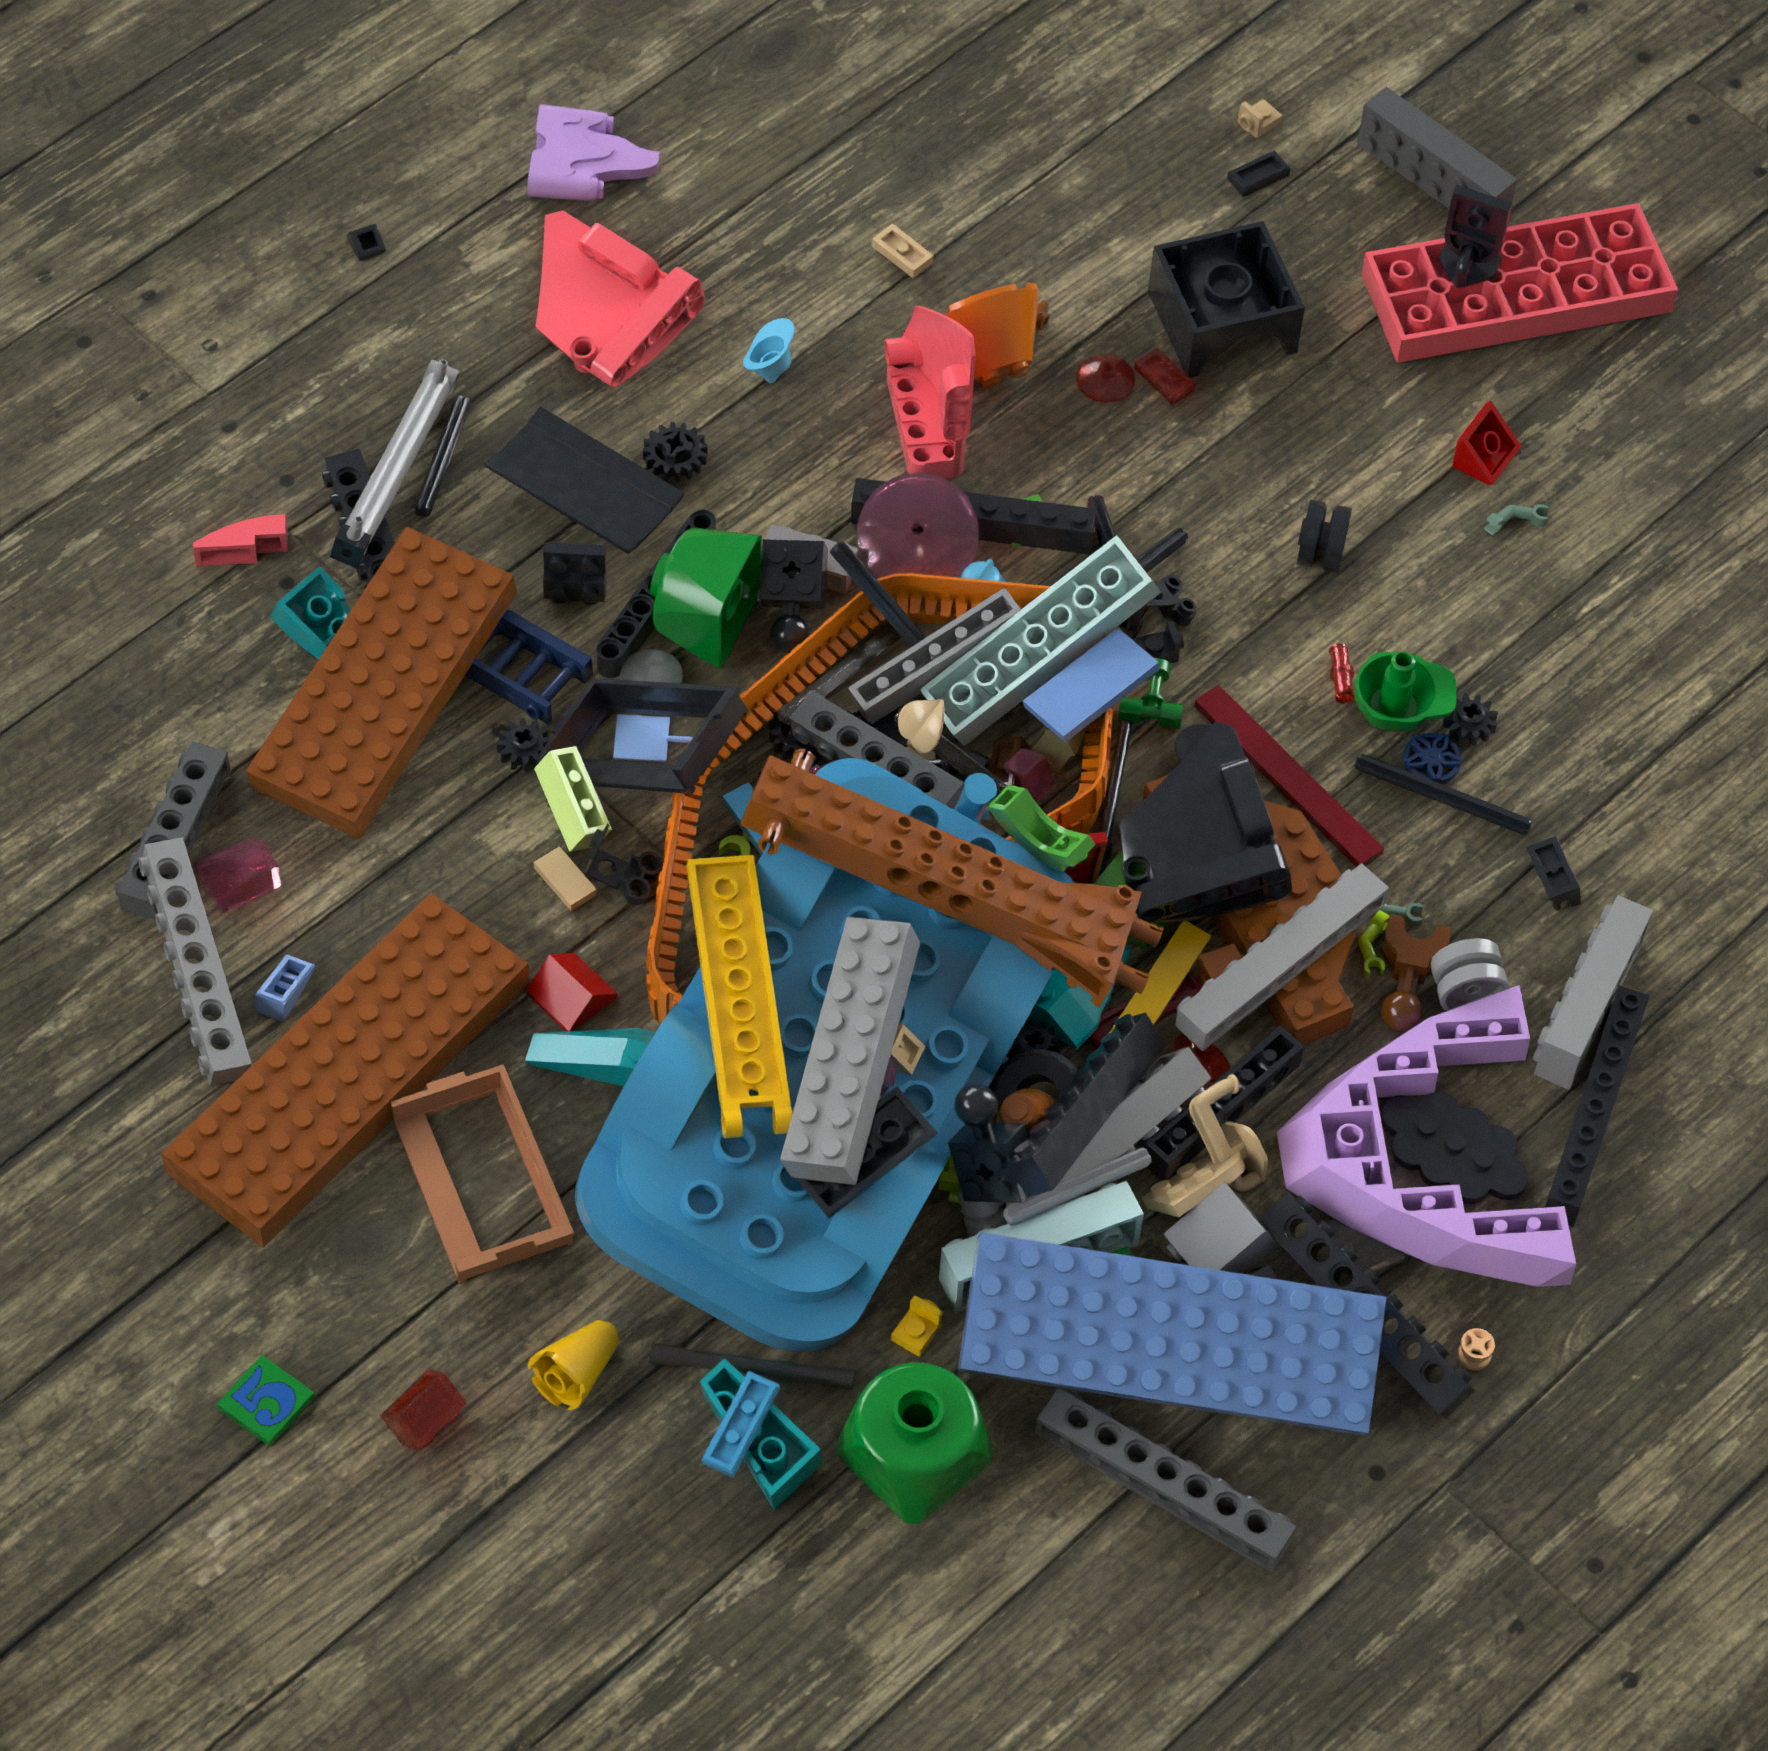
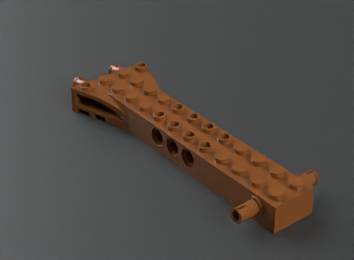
M797 749L793 754L790 764L769 755L740 822L741 826L762 834L758 841V847L762 852H764L767 843H770L767 854L777 853L780 843L785 844L1012 943L1049 971L1054 967L1068 977L1066 984L1074 989L1078 985L1092 995L1091 1003L1098 1008L1101 1006L1114 982L1142 994L1148 982L1149 974L1123 964L1121 959L1128 936L1155 948L1162 935V927L1137 918L1135 912L1142 892L1133 891L1127 885H1119L1116 888L1094 884L1061 883L810 773L809 769L814 762V756L810 751H808L805 760H803L802 757L805 749Z

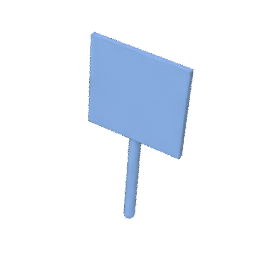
M617 714L613 760L666 762L668 742L689 743L693 737L669 736L670 717Z

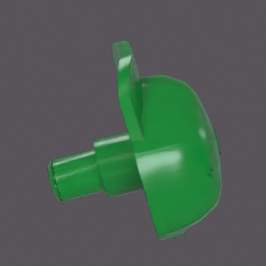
M1405 651L1373 654L1361 666L1359 673H1357L1358 676H1356V680L1353 682L1355 684L1353 692L1358 708L1366 720L1379 730L1410 732L1419 728L1425 720L1450 716L1455 711L1457 687L1456 678L1452 671L1445 666L1426 662L1422 657Z

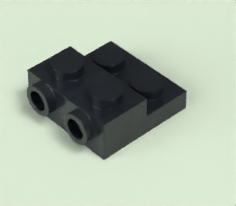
M544 542V599H552L556 603L576 600L583 601L588 605L605 602L607 587L606 546Z

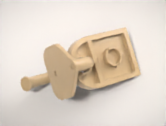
M1229 1075L1226 1079L1217 1082L1191 1100L1189 1104L1190 1114L1210 1155L1195 1163H1189L1180 1167L1177 1170V1175L1169 1180H1163L1154 1184L1151 1187V1192L1142 1197L1147 1209L1180 1217L1197 1206L1224 1182L1237 1191L1245 1192L1265 1181L1268 1158L1257 1135L1248 1126L1227 1121L1220 1127L1210 1106L1229 1093H1238L1239 1082L1235 1075ZM1246 1169L1249 1173L1241 1177V1174Z

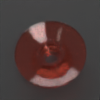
M1099 354L1089 357L1081 363L1077 370L1076 381L1079 389L1087 397L1100 402H1115L1131 393L1135 385V373L1130 364L1122 358L1109 354Z
M1185 1034L1179 1035L1173 1043L1174 1051L1186 1047L1190 1048L1210 1075L1211 1079L1209 1082L1214 1083L1231 1068L1227 1058L1213 1044L1202 1051Z

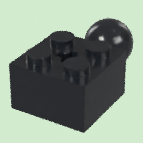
M763 539L759 600L764 607L782 608V616L773 623L770 631L773 645L781 652L791 653V650L810 636L807 623L800 617L801 608L825 609L828 548L824 541ZM793 569H797L800 574L797 573L794 579H790L788 573Z
M977 1083L963 1087L955 1098V1113L965 1125L948 1142L964 1201L1023 1203L1027 1196L1007 1164L1015 1155L1016 1147L1028 1138L1025 1125L991 1123L998 1108L997 1098L990 1088Z

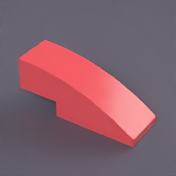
M285 514L244 520L225 526L193 543L196 566L258 563L257 553L288 552V531Z

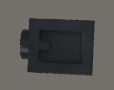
M1173 621L1166 622L1165 632L1135 637V642L1153 658L1164 659L1169 663L1178 662L1180 649L1184 648L1181 631H1176Z

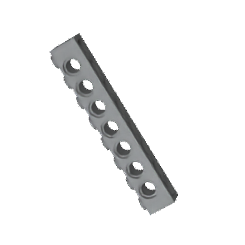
M183 837L145 844L143 857L139 858V868L142 876H147L150 884L147 886V894L150 904H156L158 913L155 915L158 931L165 934L164 951L168 961L172 960L175 970L172 971L175 988L181 989L183 999H181L183 1015L185 1018L189 1017L192 1024L189 1030L191 1042L194 1047L198 1046L201 1054L198 1057L200 1072L202 1076L207 1075L210 1086L236 1081L251 1067L252 1063ZM167 874L173 876L174 878L165 879L161 875ZM177 902L180 903L182 907H173L169 903ZM185 930L190 932L191 935H182L178 931ZM193 958L198 960L200 963L192 964L189 963L187 959ZM204 987L208 992H199L195 988ZM211 1015L217 1020L208 1021L203 1016ZM221 1044L226 1049L218 1050L215 1049L212 1045Z

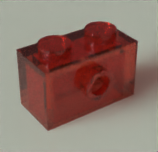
M427 1369L380 1416L402 1446L420 1450L431 1444L435 1439V1434L444 1425L453 1422L458 1417L459 1411L467 1403L445 1373Z

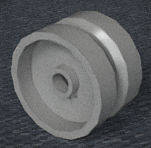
M1488 939L1461 940L1442 948L1432 957L1430 967L1433 978L1438 985L1437 993L1440 1004L1446 1011L1510 989L1504 968H1502L1503 960L1498 945Z

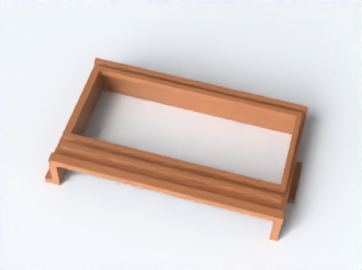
M504 1064L469 1076H465L463 1071L427 1083V1090L391 1101L393 1122L459 1284L466 1282L467 1278L564 1245H573L572 1237L574 1236V1231ZM495 1093L551 1228L481 1252L426 1116Z

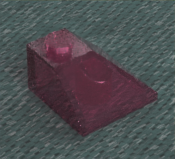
M252 836L194 862L195 868L223 913L281 886L277 863L264 842Z

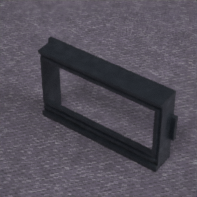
M593 678L576 704H570L551 731L553 736L536 759L540 763L549 751L576 746L580 753L609 711L707 718L675 765L582 758L593 786L693 794L696 790L695 783L699 781V777L703 776L743 718L742 715H747L749 710L739 696L741 691L738 687Z

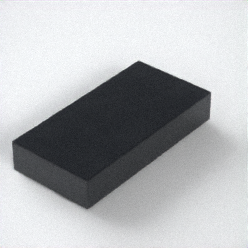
M1274 150L1229 171L1227 179L1241 196L1245 197L1289 176L1291 168Z

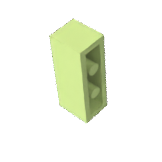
M576 746L549 751L534 770L569 852L591 848L589 845L596 830L604 831L609 821ZM609 826L605 836L612 830L611 826Z

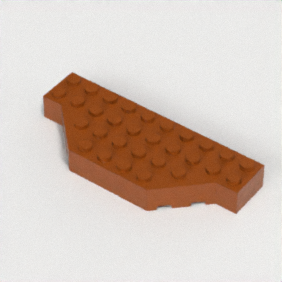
M1168 775L1146 783L1144 788L1143 800H1145L1164 781V779ZM1265 800L1264 803L1274 830V839L1283 851L1290 870L1293 888L1291 893L1282 899L1235 912L1211 916L1227 944L1234 943L1238 952L1246 955L1254 943L1258 941L1262 943L1267 939L1271 931L1278 924H1286L1291 920L1298 908L1303 905L1308 906L1315 901L1316 896L1325 887L1330 889L1335 885L1341 876V873L1302 812ZM1359 926L1264 1002L1278 1027L1281 1025L1303 1045L1350 1026L1354 1006L1341 987L1340 980Z

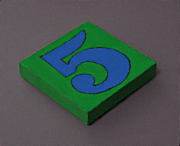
M261 1355L219 1400L217 1409L271 1447L311 1403L315 1395L312 1390Z

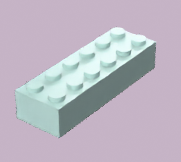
M1127 1181L1119 1184L1110 1183L1103 1186L1097 1192L1081 1195L1015 1225L1007 1223L995 1229L985 1228L978 1232L976 1236L965 1240L955 1239L949 1242L941 1250L939 1281L956 1313L967 1309L977 1237L981 1232L1110 1253L1126 1246L1129 1249L1138 1246L1144 1213Z

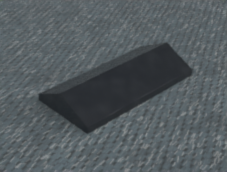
M896 1086L878 1100L856 1185L801 1178L795 1179L813 1202L830 1219L936 1136L937 1132Z

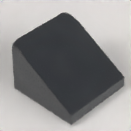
M376 223L351 231L346 236L359 260L386 251Z

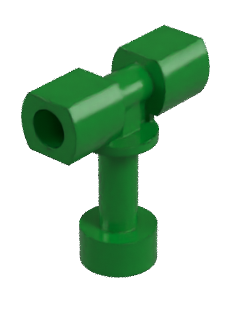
M1154 658L1159 662L1160 669L1148 678L1150 680L1148 693L1142 695L1141 699L1123 697L1120 703L1119 721L1129 720L1132 723H1141V718L1159 720V726L1180 729L1183 705L1166 703L1165 699L1160 695L1162 683L1169 680L1171 664L1164 659Z

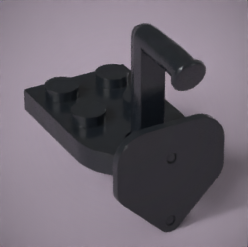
M1456 185L1452 193L1444 232L1446 244L1439 258L1441 265L1453 285L1457 288L1481 283L1495 277L1501 262L1499 252L1504 243L1513 204L1460 185Z

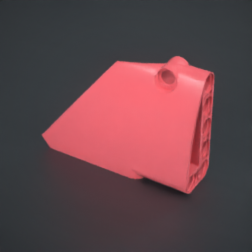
M565 211L545 215L543 262L536 329L571 358L578 371L590 373L607 385L615 388L657 357L697 316L705 302L701 281L680 267L674 268L669 274L659 269L657 262L650 255L598 223L593 224L590 228ZM583 353H589L585 356H580Z
M915 306L903 336L885 339L887 384L910 478L917 482L952 479L960 476L964 470L966 437L970 433L976 361L974 336L964 326L950 317L925 307Z

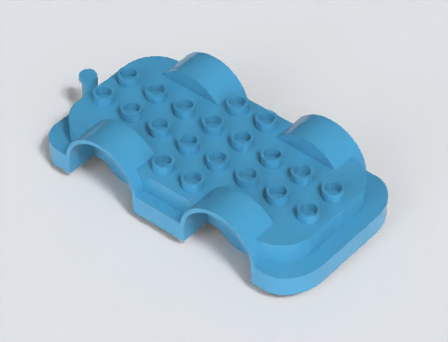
M856 758L836 760L827 764L815 774L1061 883H1074L1066 872L1058 871L1044 864L1019 844L1007 840L979 824L987 806L995 799L997 793L994 780L986 774L975 773L965 780L964 789L954 809L926 795L919 788L880 766L866 760ZM768 843L756 864V873L792 1111H794L847 917L910 923L920 940V946L899 1024H904L925 1045V1048L912 1075L902 1074L890 1061L888 1062L879 1097L881 1099L897 1086L936 1130L937 1135L829 1219L813 1202L798 1181L790 1176L780 1161L787 1133H774L772 1106L740 1109L743 1122L742 1137H723L721 1107L700 966L679 1003L672 1007L649 1042L609 1113L594 1146L582 1165L575 1189V1202L580 1220L590 1237L606 1254L620 1264L760 1343L781 1350L810 1352L837 1344L851 1332L946 1165L951 1154L948 1142L965 1125L957 1117L954 1109V1102L958 1092L970 1084L977 1083L989 1086L1055 968L1053 967L1049 971L1012 943L785 844L780 843L777 853L767 854L770 843ZM752 1090L749 1092V1095L758 1096V1093Z

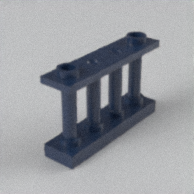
M507 609L481 651L496 634H501L512 641L490 666L474 659L465 674L466 677L524 710L530 718L541 720L549 725L552 722L550 701L571 678H577L586 683L593 676L592 657ZM521 649H527L536 654L537 656L514 681L500 674ZM546 663H551L560 668L559 674L539 696L525 688Z

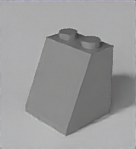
M1225 1182L1164 1233L1165 1237L1170 1241L1166 1248L1178 1262L1184 1258L1190 1266L1234 1273L1249 1268L1277 1250L1281 1245L1258 1221L1257 1216L1241 1197Z

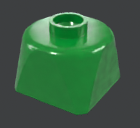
M691 528L685 531L675 543L671 553H664L652 577L650 593L651 596L655 597L653 623L657 632L719 669L723 668L758 601L760 594L762 535L702 528Z
M921 1362L896 1365L876 1376L862 1391L837 1441V1456L904 1523L920 1524L992 1463L993 1458L990 1438L973 1393L961 1379L949 1370L937 1365Z

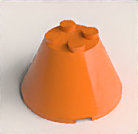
M1026 283L1027 288L1017 289L1016 284H1011L981 292L950 305L951 312L945 314V316L964 326L974 336L976 352L974 380L977 383H982L983 388L993 387L1000 383L999 379L1011 376V379H1016L1028 374L1027 368L1032 364L1039 299V290L1034 283Z

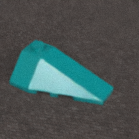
M319 566L276 603L270 618L293 641L319 660L351 610L345 601L346 596L342 588Z
M1126 945L1121 958L1125 965L1132 953V949ZM1055 968L1026 1021L1029 1019L1032 1025L1037 1026L1042 1020L1044 1029L1054 1027L1055 1036L1060 1037L1062 1042L1077 1050L1098 1028L1101 1021L1100 1015L1105 1005L1109 1004L1111 991L1116 982H1114L1101 1006L1098 1008L1091 1003L1092 995L1078 985L1074 989L1066 984L1068 977Z
M641 1028L534 1033L525 1058V1064L625 1086L656 1032Z

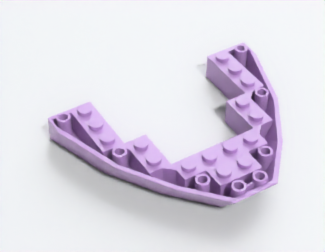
M1520 986L1512 987L1424 1020L1328 1083L1277 1131L1285 1188L1297 1196L1301 1195L1308 1203L1350 1229L1431 1265L1535 1287L1571 1285L1576 1260L1565 1206L1465 1213L1460 1184L1393 1189L1377 1098L1427 1095L1435 1092L1438 1077L1437 1066L1526 1060L1530 1035Z

